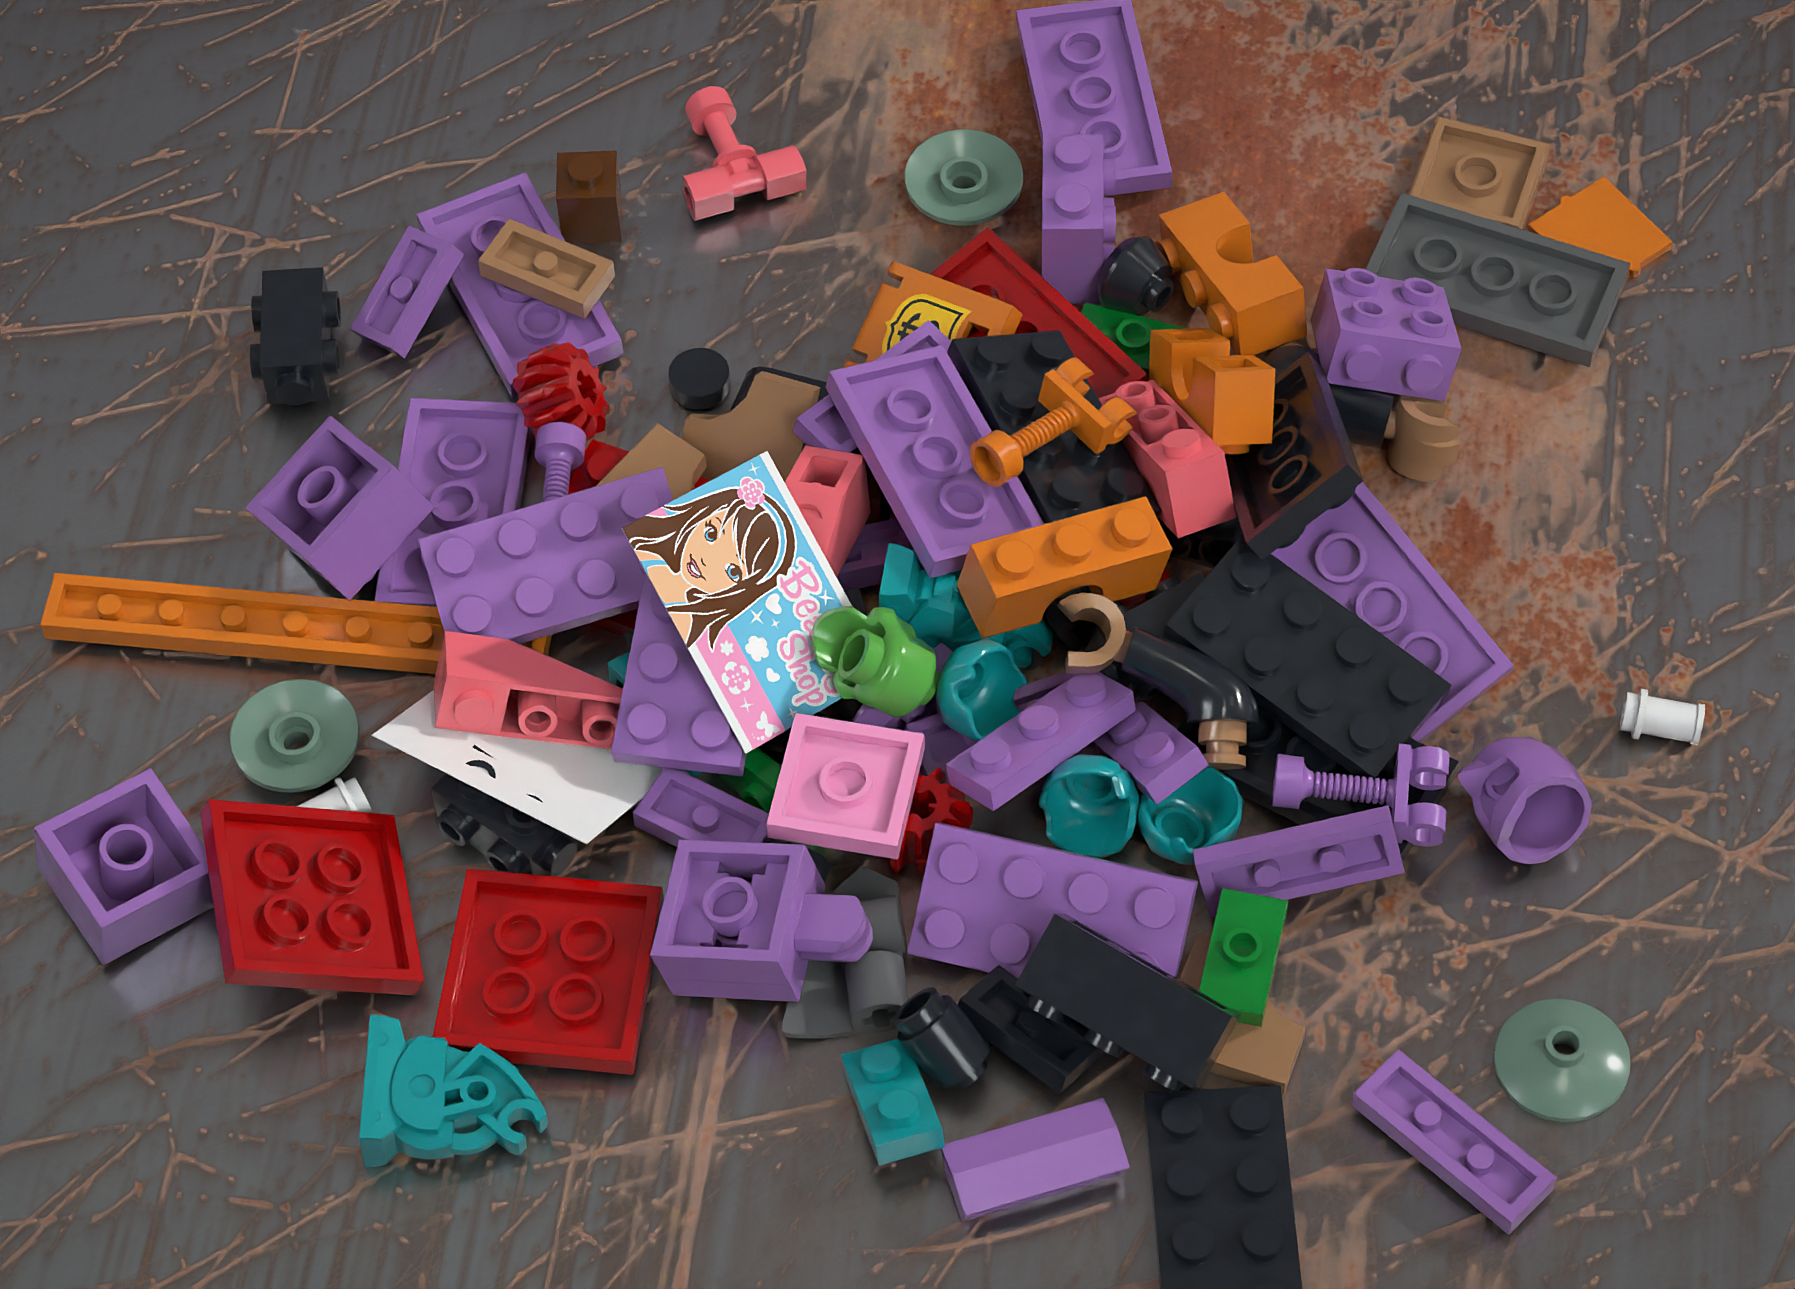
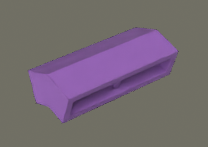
M1104 1098L950 1142L941 1148L945 1176L953 1193L961 1222L1125 1174L1130 1168L1117 1125Z

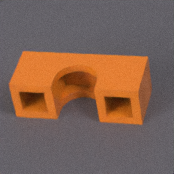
M1225 192L1159 214L1161 240L1156 241L1155 244L1171 265L1172 274L1180 282L1187 302L1193 308L1199 306L1207 316L1210 328L1230 340V347L1237 355H1256L1307 336L1303 286L1277 255L1253 263L1250 223Z
M1210 328L1151 330L1149 381L1154 380L1225 454H1243L1249 452L1250 444L1272 443L1275 368L1254 355L1230 356V340Z
M1145 496L971 544L957 587L983 639L1040 623L1046 608L1055 599L1068 591L1088 585L1093 594L1105 596L1112 602L1156 590L1172 552V547Z

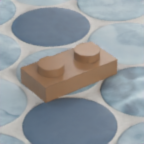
M512 219L506 221L478 260L480 276L583 319L587 317L615 277L612 260Z

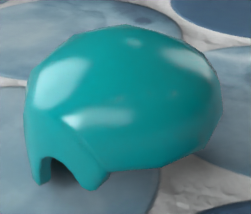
M984 639L960 646L949 655L942 666L935 696L937 711L946 725L968 739L979 742L1021 712L1014 703V696L1020 686L1027 684V680L1014 663L1012 651L1000 643Z
M1079 754L1061 762L1049 773L1042 784L1043 792L1039 800V807L1043 808L1046 817L1047 838L1067 852L1098 859L1120 852L1133 835L1139 810V794L1129 772L1121 768L1118 762L1105 756Z
M1207 766L1157 805L1143 793L1140 798L1136 823L1152 852L1180 864L1195 865L1194 849L1233 841L1241 821L1244 800L1233 780L1214 767Z

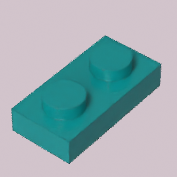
M898 1039L841 1054L845 1078L879 1165L945 1147L942 1126L916 1061Z

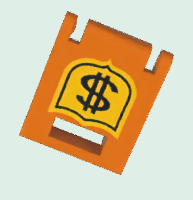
M891 261L886 273L900 281V287L898 289L881 283L851 350L867 358L865 363L874 361L928 320L950 341L952 339L967 338L972 326L976 327L986 336L1014 334L1023 314L1011 304ZM846 360L843 368L858 365L859 363Z

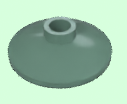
M971 129L942 132L921 143L909 157L904 175L908 197L919 211L933 220L956 226L982 224L1001 216L1016 202L1023 186L1022 164L1012 147L992 134Z
M308 679L281 681L261 689L241 706L230 730L231 752L237 767L253 783L277 792L307 791L331 781L348 766L359 744V722L352 704L341 692L332 686ZM294 744H307L306 746L300 749L289 750V748Z
M1546 999L1524 1006L1504 1023L1495 1043L1494 1068L1504 1092L1524 1111L1548 1121L1570 1123L1594 1118L1614 1105L1623 1093L1628 1081L1630 1053L1626 1040L1619 1028L1601 1011L1575 1000ZM1565 1044L1574 1048L1576 1052L1571 1055H1563L1558 1053L1553 1048V1045Z

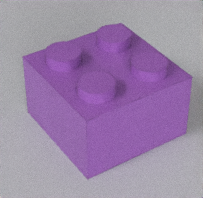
M329 416L245 508L288 549L350 601L364 584L373 578L376 571L407 537L416 531L419 524L435 506L391 463L332 416Z
M151 768L34 827L36 866L102 965L214 907L205 846Z

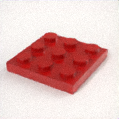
M212 799L207 801L200 813L225 984L400 995L416 994L424 982L394 815Z
M467 868L432 1037L445 1038L448 1046L463 1052H470L480 1043L510 1063L634 1075L653 966L650 953L664 902L663 888L661 886Z

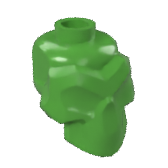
M844 606L828 610L815 620L812 628L813 652L819 667L834 673L832 681L842 699H855L866 706L899 718L910 714L919 705L927 704L934 696L939 680V673L936 670L935 652L927 643L916 637L913 627L900 619L893 609L876 607L867 615H864L852 606Z

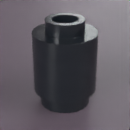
M934 987L925 988L910 997L897 1010L892 1020L899 1030L897 1039L937 1088L945 1089L954 1086L956 1089H963L975 1082L985 1072L988 1065L985 1058L989 1054L990 1044L951 996H941Z

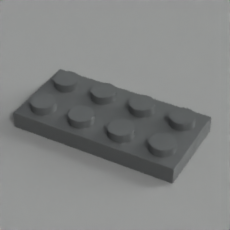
M1401 192L1365 270L1376 274L1378 277L1405 281L1408 278H1422L1428 280L1436 286L1444 287L1455 325L1590 367L1627 281L1630 263Z

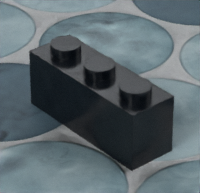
M1054 914L1015 984L1031 994L1026 1002V1005L1060 1024L1066 1015L1089 1028L1084 1037L1088 1042L1120 1058L1124 1049L1148 1062L1143 1070L1145 1075L1175 1092H1179L1183 1083L1191 1088L1203 1085L1241 1017V1014L1067 914Z

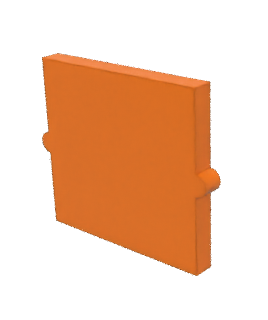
M1604 176L1572 197L1568 195L1562 196L1558 206L1528 224L1529 232L1629 262L1628 276L1633 278L1640 275L1641 268L1671 250L1673 243Z

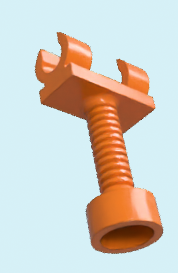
M1070 358L1061 364L1056 371L1052 369L1044 375L1038 401L1050 412L1013 435L1009 436L1003 431L995 430L971 444L970 460L974 470L986 484L992 487H1000L1021 474L1023 470V457L1068 430H1071L1095 454L1102 452L1107 444H1115L1130 433L1133 426L1126 419L1136 415L1137 412L1121 397L1110 399L1097 410L1083 397L1090 389L1083 379H1087L1094 373L1078 358Z

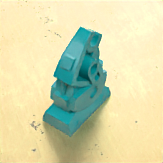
M888 543L879 592V607L893 609L900 619L913 627L916 637L923 640L932 649L942 643L954 652L960 646L989 639L1009 648L1012 651L1014 663L1023 668L1031 664L1033 648L1043 657L1051 653L1054 632L1043 618L1040 623L982 639L957 587L961 570L929 578L925 569H921L914 551L899 544Z
M370 1014L359 1141L365 1167L386 1165L398 1152L415 1158L441 1159L453 1157L455 1154H475L486 1150L495 1142L508 1152L520 1155L527 1148L526 1137L522 1133L513 1131L511 1129L512 1124L518 1120H529L540 1133L548 1126L547 1113L527 1081L521 1076L519 1070L488 1047L478 1043L470 1052H463L448 1046L445 1038L422 1035L405 1042L399 1019Z

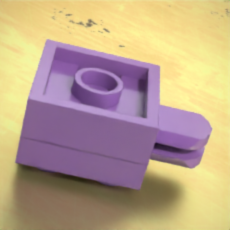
M679 840L650 957L672 995L799 1002L808 961H858L868 951L872 943L873 928L856 896L824 894L826 885L806 845Z

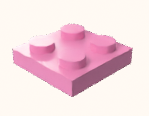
M795 713L766 823L768 838L898 859L925 750L924 734Z

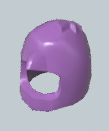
M1506 737L1496 740L1484 748L1471 761V764L1460 769L1458 773L1459 781L1471 795L1475 814L1482 828L1492 842L1512 861L1523 864L1546 862L1570 848L1588 826L1592 800L1575 767L1557 749L1532 737Z

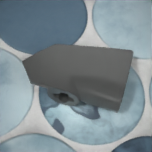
M861 865L830 894L852 895L859 899L873 928L872 943L868 951L856 962L808 961L799 1002H787L782 1021V1031L788 1038H839L897 1029L892 1022L897 1010L909 999L903 954H907V941L899 886L897 881Z

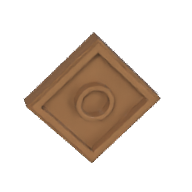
M1436 116L1408 194L1524 230L1549 157L1551 144Z

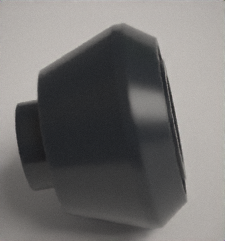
M1142 236L1126 239L1110 254L1098 275L1096 290L1101 305L1108 309L1142 316L1150 310L1152 312L1159 311L1168 302L1174 290L1175 284L1171 280L1172 267L1151 238Z

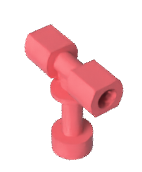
M717 86L706 87L695 92L687 100L685 113L694 132L701 136H710L718 153L712 168L683 176V197L689 213L695 221L734 210V198L761 191L766 200H771L806 190V168L795 145L757 155L751 146L739 145L731 128L736 119V109L725 89Z

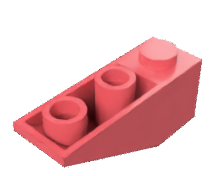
M1154 380L1148 382H1129L1120 386L1115 393L1098 398L1103 406L1110 399L1121 397L1137 412L1136 415L1126 419L1133 426V429L1122 441L1161 508L1158 517L1177 538L1236 518L1224 451Z
M805 445L785 484L837 578L871 513L866 463L863 455Z
M445 631L434 679L435 728L612 749L623 688L509 639Z

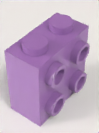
M1043 134L1042 277L1072 305H1084L1085 302L1101 305L1096 290L1097 278L1107 258L1114 251V244H1103L1115 243L1116 231L1114 197H1104V195H1115V159H1103V134Z
M1326 268L1311 317V325L1321 367L1324 369L1328 383L1445 402L1462 348L1444 287L1436 286L1434 283L1422 278H1408L1402 281L1378 277L1376 274L1361 268H1350L1346 271Z

